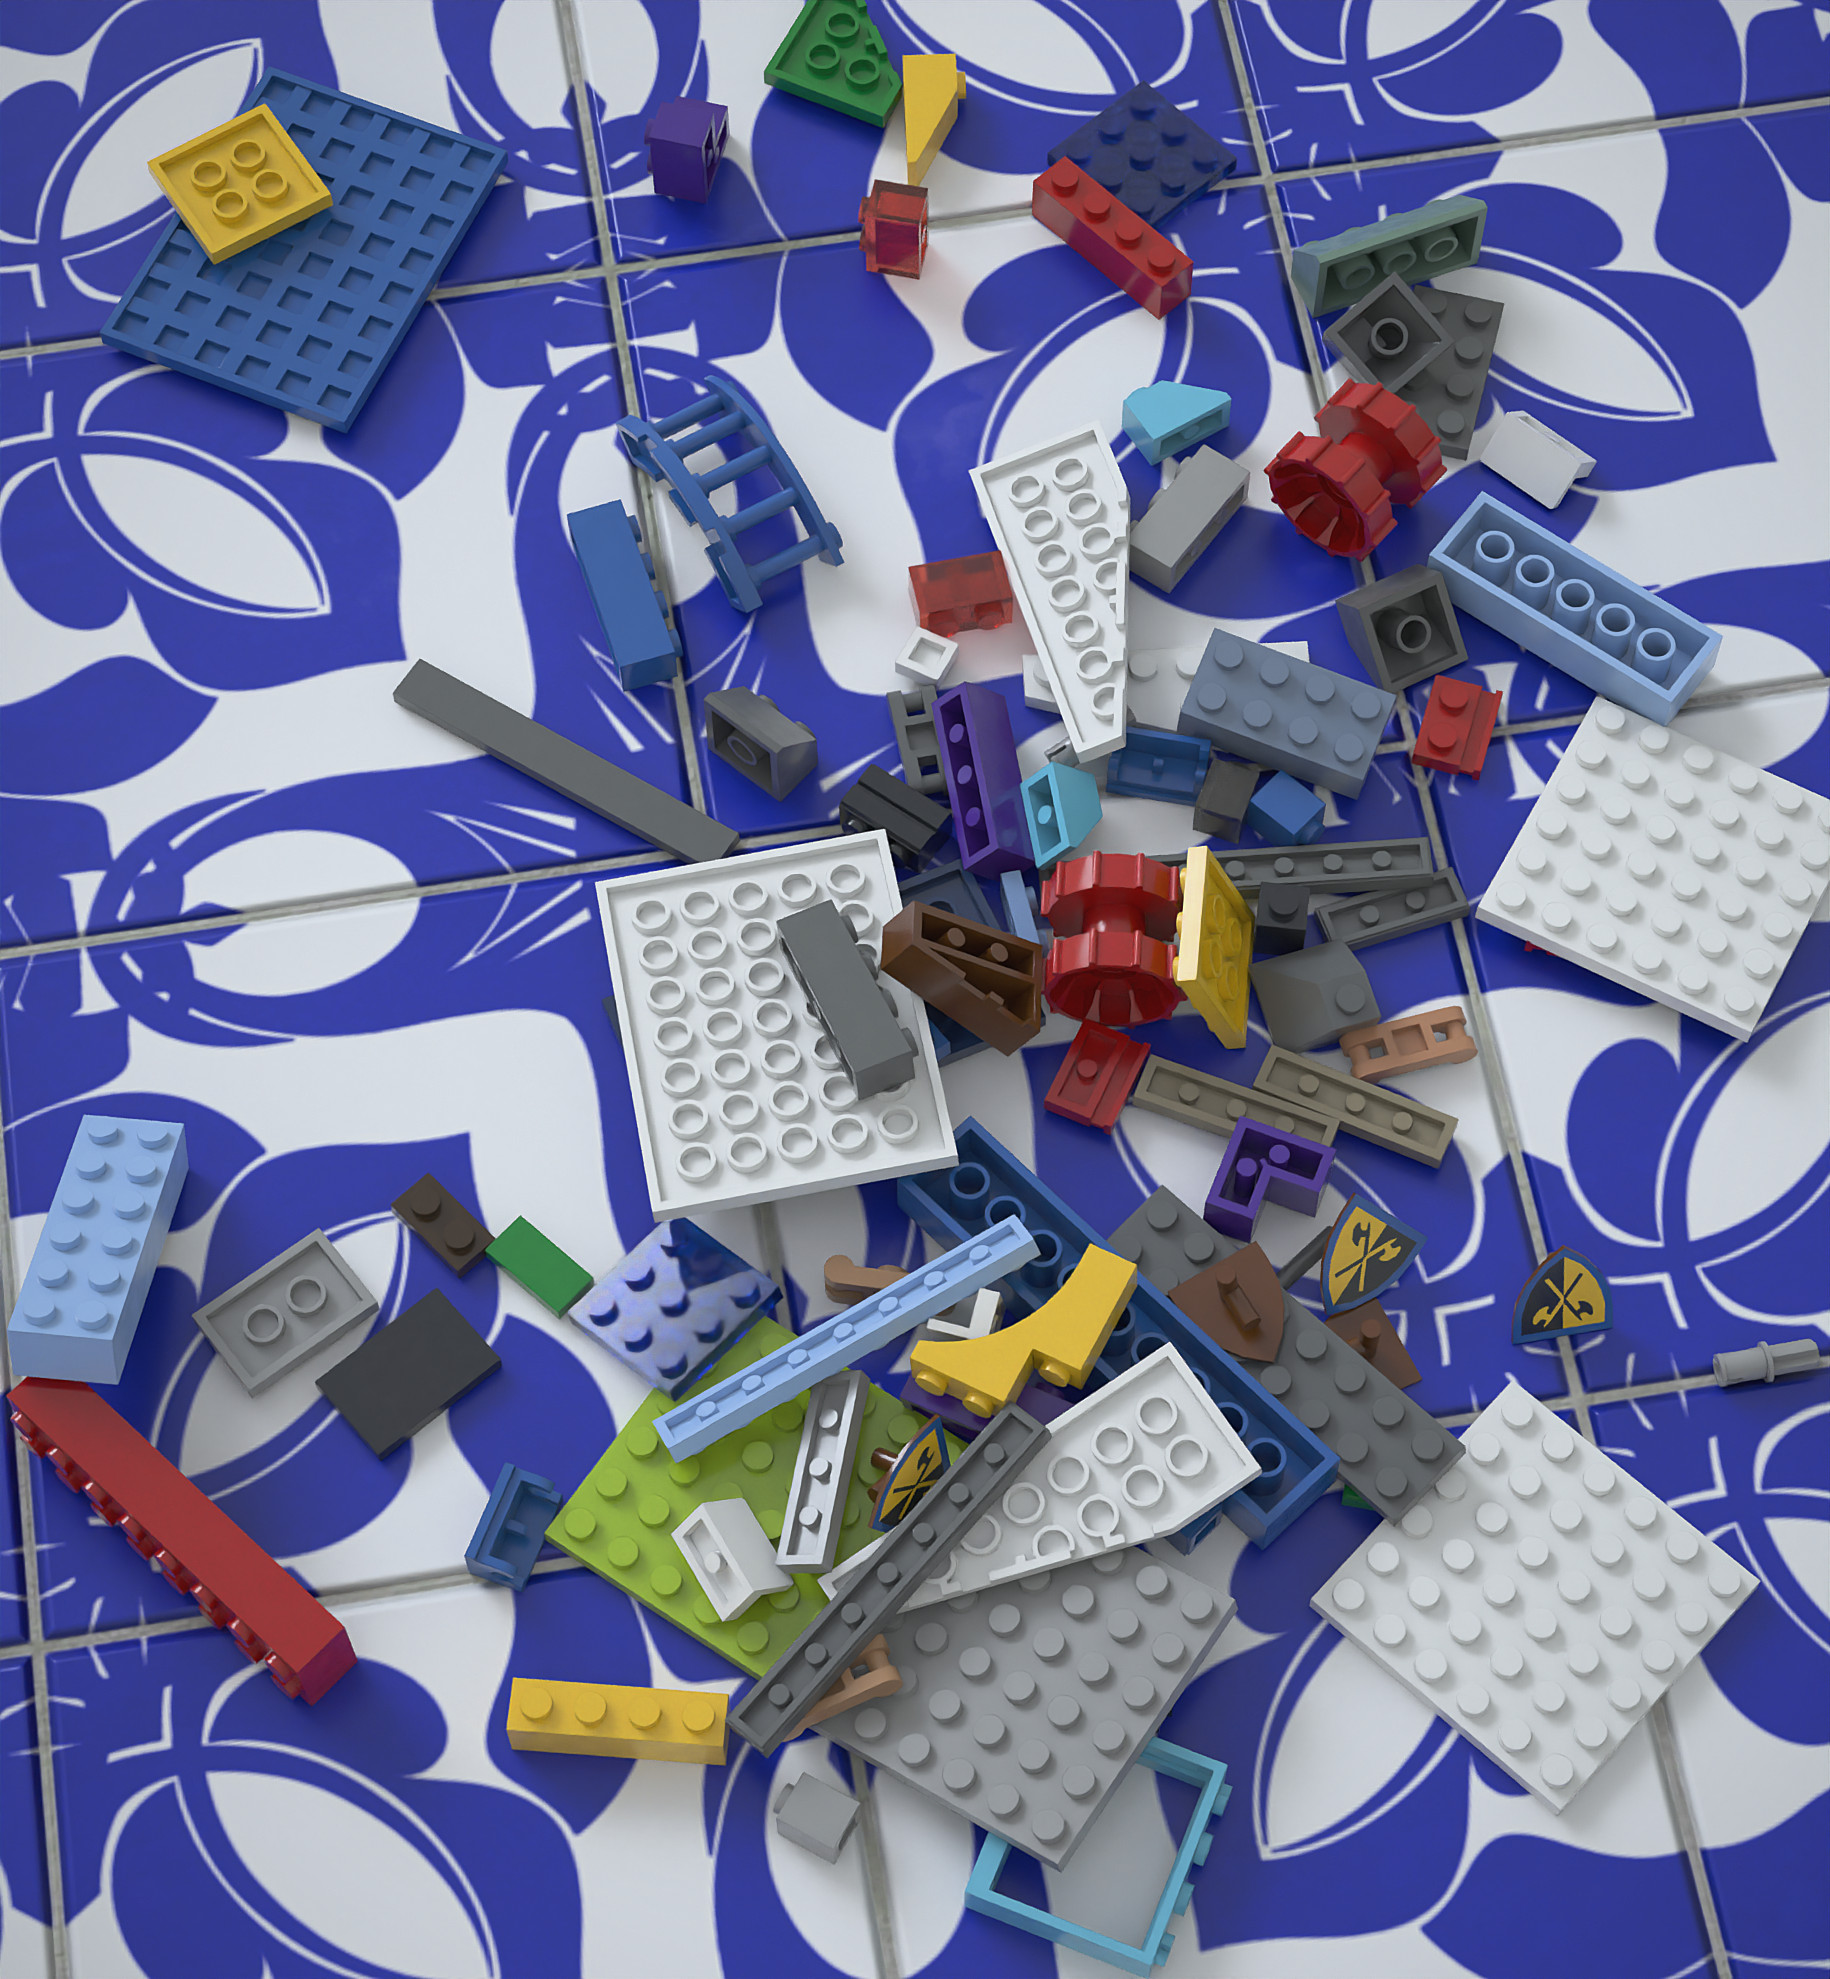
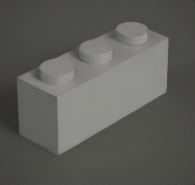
M1205 444L1193 458L1187 456L1178 466L1174 475V481L1166 490L1160 488L1155 493L1149 503L1148 512L1140 522L1134 520L1130 523L1129 570L1165 592L1170 593L1248 498L1250 471Z

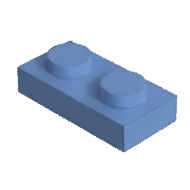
M1020 870L1000 874V899L1010 934L1042 945V958H1046L1050 951L1044 928L1036 930L1033 916L1038 915L1037 900L1033 887H1024Z

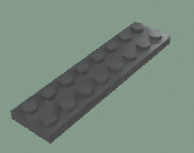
M1163 1184L1106 1240L1126 1260L1136 1264L1137 1270L1172 1303L1173 1301L1168 1295L1169 1290L1239 1251ZM1281 1287L1285 1309L1283 1337L1274 1364L1243 1359L1231 1353H1226L1341 1458L1337 1477L1395 1527L1466 1453V1447Z

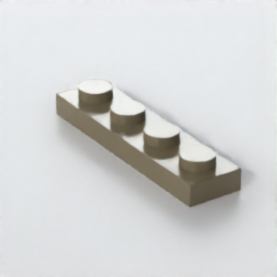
M1271 1045L1252 1087V1090L1340 1120V1130L1437 1169L1440 1167L1459 1120L1275 1045Z
M1150 1054L1133 1095L1132 1105L1231 1139L1239 1117L1243 1116L1332 1147L1340 1124L1338 1119Z

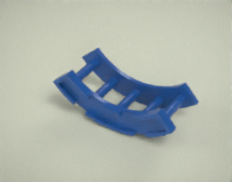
M709 375L703 379L711 396L654 424L651 421L645 423L633 415H629L615 422L632 463L645 471L655 482L665 479L673 488L668 491L669 498L688 526L691 527L697 523L699 524L710 543V546L704 549V553L712 565L731 607L748 613L763 605L757 590L761 589V583L817 554L820 561L835 567L845 563L839 551L843 547V542L834 524L831 522L826 523L798 470L763 419L740 395L733 382H725L714 375ZM716 413L719 414V420L675 442L672 439L664 441V439ZM737 431L755 448L702 476L698 473L691 475L683 464L684 458ZM767 464L784 490L729 518L725 515L718 517L708 501L710 498L709 493ZM794 506L809 538L754 566L749 563L744 565L733 544L737 540L736 535Z

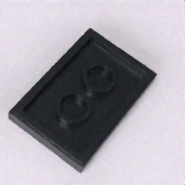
M436 1287L317 1379L315 1385L379 1461H382L502 1366L500 1357Z

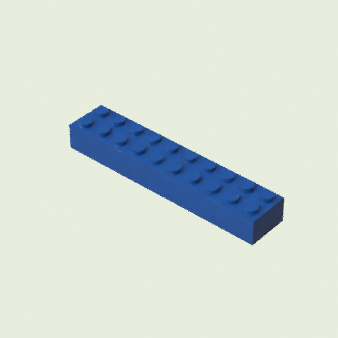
M971 1115L953 1130L959 1166L901 1176L897 1179V1205L946 1252L953 1250L1008 1217L1016 1215L1034 1239L1041 1255L1028 1261L1020 1269L1007 1273L984 1288L999 1292L1005 1307L1019 1321L1027 1318L1045 1305L1062 1288L1081 1261L1089 1244H1093L1125 1259ZM1137 1270V1287L1085 1383L1096 1392L1156 1350L1171 1342L1261 1467V1475L1222 1501V1513L1261 1550H1264L1336 1482L1341 1458Z

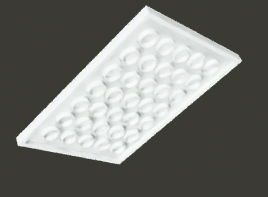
M885 829L595 882L655 1223L959 1166L958 1153L923 998L881 970L883 926L903 910ZM832 899L840 916L848 914L857 932L858 942L855 944L860 954L864 952L870 954L878 973V980H875L880 991L888 989L898 1010V1018H895L900 1029L906 1027L910 1029L919 1051V1055L913 1058L915 1079L860 1101L780 950L777 931V920Z

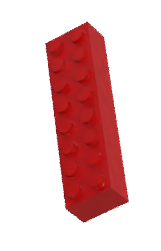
M27 1376L6 1395L15 1412L10 1417V1420L23 1434L20 1439L25 1446L40 1460L47 1455L58 1467L55 1470L58 1477L74 1493L77 1494L83 1489L93 1501L90 1506L106 1524L113 1527L118 1522L129 1535L126 1538L127 1542L144 1560L148 1561L154 1556L156 1561L165 1569L162 1575L175 1590L183 1596L190 1590L200 1603L198 1609L203 1616L218 1630L226 1625L237 1638L234 1641L237 1648L252 1663L257 1665L263 1660L274 1673L271 1676L273 1682L290 1699L293 1700L296 1696L300 1695L313 1706L358 1662L345 1626L84 1381Z

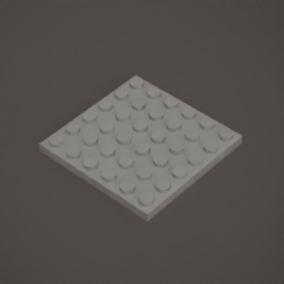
M1130 1546L894 1615L878 1633L886 1638L890 1648V1654L887 1658L890 1666L897 1667L903 1681L902 1687L889 1696L873 1697L808 1728L1062 1873L1237 1612V1603L1232 1597L1143 1550ZM861 1665L852 1669L855 1678L870 1673L867 1665Z

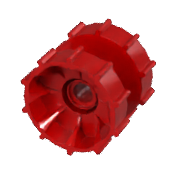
M1349 378L1314 416V420L1319 423L1321 437L1304 436L1302 432L1298 431L1276 454V457L1263 470L1269 476L1270 488L1273 494L1271 501L1278 504L1284 515L1296 527L1295 532L1298 535L1303 534L1313 543L1327 550L1331 557H1334L1335 554L1344 557H1356L1359 562H1362L1398 524L1392 518L1390 503L1406 504L1408 508L1412 509L1446 473L1447 468L1442 465V455L1438 445L1441 439L1438 436H1434L1426 422L1415 411L1417 409L1415 405H1408L1398 396L1384 389L1380 382L1376 385L1355 383Z
M1093 851V855L1080 857L1067 863L1057 862L1056 871L1053 873L1050 881L1042 882L1041 916L1048 917L1050 925L1053 927L1054 937L1063 936L1067 938L1065 940L1054 939L1053 948L1050 949L1046 958H1042L1041 995H1045L1046 1001L1050 1005L1051 1014L1059 1013L1079 1022H1083L1084 1018L1104 1026H1127L1129 1029H1135L1136 1025L1150 1023L1162 1018L1172 1019V1011L1176 1009L1179 1002L1188 1000V996L1181 986L1178 987L1173 977V960L1178 956L1177 945L1162 943L1164 941L1174 942V936L1177 933V915L1179 912H1183L1184 895L1180 885L1179 867L1170 868L1158 861L1146 858L1144 853H1138L1137 855L1101 854L1100 851Z

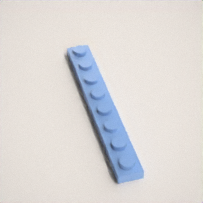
M1014 1214L652 1422L675 1463H678L690 1455L700 1453L708 1445L730 1432L747 1426L753 1419L777 1405L792 1400L800 1392L826 1377L839 1373L845 1366L866 1354L883 1348L889 1341L913 1327L928 1322L929 1318L932 1319L936 1314L960 1300L975 1295L980 1288L987 1286L1007 1273L1020 1269L1025 1263L1041 1255L1032 1236Z

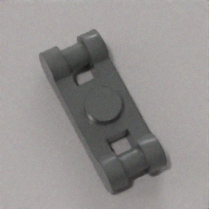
M934 685L919 687V692L903 695L901 690L887 692L886 699L889 716L893 724L906 784L923 795L942 792L943 796H948L949 792L931 705L932 702L938 699ZM923 711L922 715L907 717V713ZM936 764L938 773L921 776L919 767Z

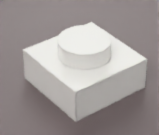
M916 626L895 661V672L926 686L933 684L935 689L938 690L959 655V644Z

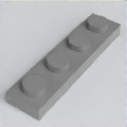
M862 1370L840 1371L812 1385L775 1563L784 1573L832 1572L870 1378Z

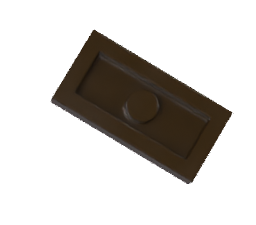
M429 1172L390 1204L392 1213L459 1279L486 1257L485 1249L496 1239Z

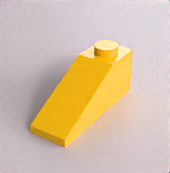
M956 53L902 55L908 190L918 189L958 117V99H966L965 72H957Z

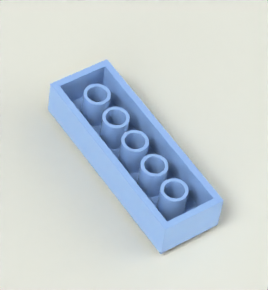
M1483 491L1429 554L1427 567L1442 572L1451 603L1619 706L1648 718L1663 727L1668 726L1715 665L1723 639L1722 635Z
M83 1116L7 1328L13 1375L118 1385L189 1168L183 1123L108 1116Z

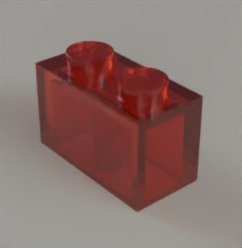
M875 179L870 197H862L858 217L859 224H864L860 235L859 251L866 252V271L919 280L929 245L928 188Z
M1001 550L908 567V592L918 627L948 638L958 632L974 629L992 630L1003 624L1012 623L1013 595Z

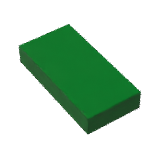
M521 1215L485 1249L486 1257L559 1320L595 1285L594 1277Z

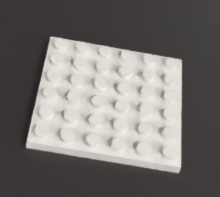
M1596 696L1478 905L1475 918L1525 941L1528 940L1540 948L1747 1043L1830 883V800Z
M1512 1380L1458 1439L1466 1447V1453L1395 1527L1384 1519L1311 1598L1309 1606L1558 1816L1757 1589L1760 1580Z

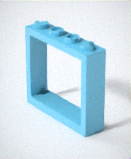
M1155 1736L1151 1738L1135 1762L1202 1788L1141 1950L994 1892L1012 1844L991 1832L986 1837L965 1889L964 1906L1149 1979L1154 1964L1164 1967L1171 1952L1175 1935L1167 1933L1173 1914L1184 1916L1195 1887V1885L1186 1882L1193 1863L1203 1867L1214 1838V1835L1205 1832L1211 1815L1213 1813L1222 1817L1233 1788L1224 1783L1228 1765Z

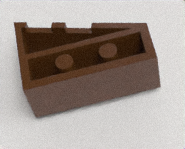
M915 900L883 926L881 970L1008 1057L1040 1033L1042 945Z

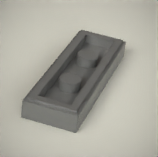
M1450 867L1433 872V887L1367 892L1315 908L1314 919L1325 943L1342 938L1348 948L1354 951L1469 915L1470 906L1453 868Z

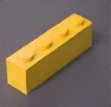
M513 1678L506 1730L511 1747L515 1750L726 1766L730 1727L724 1720L731 1713L729 1694Z

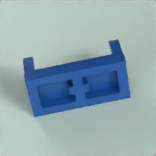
M1126 726V747L1113 751L1109 757L1106 792L1201 808L1209 766L1211 740Z
M505 1462L464 1555L469 1574L523 1593L545 1543L544 1532L555 1519L563 1501L562 1494L553 1490L554 1482Z

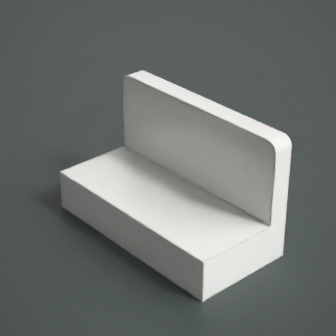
M1525 411L1507 412L1480 456L1481 462L1549 509L1557 508L1574 479L1588 477L1597 462Z
M980 1288L969 1328L929 1318L926 1329L932 1341L935 1342L976 1339L1000 1331L1006 1307L999 1292Z
M743 1498L702 1503L671 1534L722 1622L736 1620L761 1595L786 1591L794 1583L789 1573H784L775 1565L777 1553Z

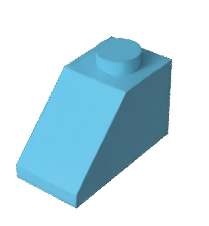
M1161 380L1148 388H1138L1127 399L1123 400L1121 427L1150 465L1153 466L1229 426L1231 398L1226 392Z
M1052 761L1020 784L1037 869L1045 870L1075 850L1103 817L1094 774Z

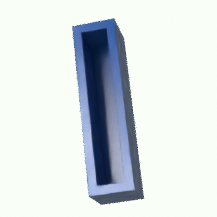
M621 499L567 514L570 541L623 692L678 677L676 658L683 656L682 646L676 629L667 630L664 619L669 618V611L662 590L653 591L650 581L655 580L656 577L648 552L640 554L637 543L642 542V536L636 516L626 515Z

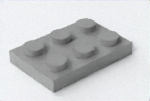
M318 1228L191 1316L196 1326L251 1398H254L380 1309L373 1295L320 1228Z

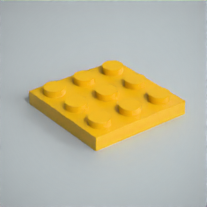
M265 103L147 161L150 175L214 265L333 205L331 193Z
M1208 846L1188 848L1187 867L1182 868L1180 873V885L1184 895L1183 912H1179L1176 919L1180 951L1179 956H1176L1173 960L1174 981L1178 987L1181 986L1189 997L1193 1008L1200 1012L1207 1022L1209 1030L1216 1034L1226 1049L1245 1048L1251 981L1247 967L1252 964L1255 915Z

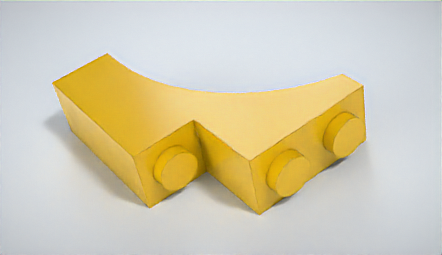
M1089 1244L1081 1261L1062 1288L1045 1305L1013 1326L976 1339L950 1342L919 1340L909 1357L912 1377L927 1392L937 1396H943L944 1393L950 1394L962 1400V1404L969 1411L984 1418H990L991 1415L996 1416L1010 1400L1016 1403L1034 1368L1038 1369L1039 1374L1045 1380L1054 1385L1065 1387L1068 1383L1082 1390L1137 1287V1265L1093 1244Z

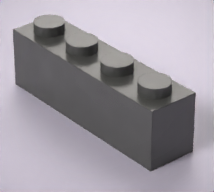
M832 899L777 920L780 950L858 1100L860 1101L915 1079L913 1058L919 1055L916 1041L908 1027L900 1029L895 1018H898V1010L894 999L888 989L880 991L875 982V980H878L875 964L868 952L860 954L855 944L858 942L857 932L849 915L840 916Z

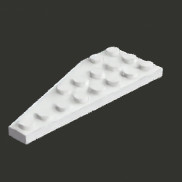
M1096 420L969 470L1080 764L1126 747L1130 495L1100 420Z
M1168 1342L1045 1425L1052 1435L1049 1442L896 1614L1174 1534L1261 1475V1467L1171 1342ZM895 1528L832 1569L831 1573H826L817 1580L830 1601Z

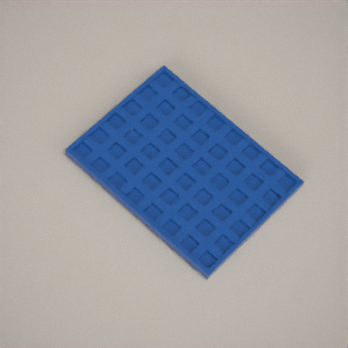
M268 66L237 117L265 103L331 193L333 205L215 265L176 212L99 333L103 344L347 434L509 162L507 150Z

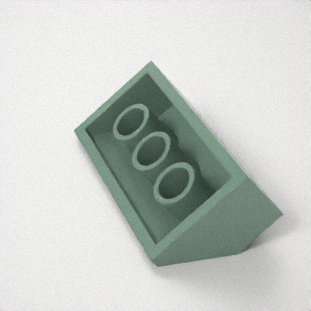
M1457 195L1445 200L1431 201L1424 207L1403 214L1395 213L1389 215L1382 221L1364 227H1352L1340 235L1322 241H1310L1302 247L1294 249L1291 279L1312 318L1357 304L1393 272H1396L1407 286H1411L1476 264L1479 259L1488 207L1484 200Z

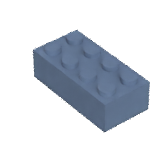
M1214 628L1180 710L1176 732L1189 737L1211 740V745L1278 771L1282 769L1291 776L1357 800L1391 716L1397 695Z

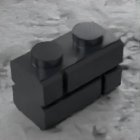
M871 764L858 779L857 784L851 787L839 804L840 824L847 836L885 829L893 866L899 869L907 866L915 872L921 873L952 833V812L875 764Z

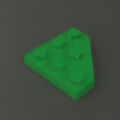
M808 0L764 70L765 84L882 128L885 127L903 96L902 83L897 72H894L890 64L888 51L876 25H873L865 0Z

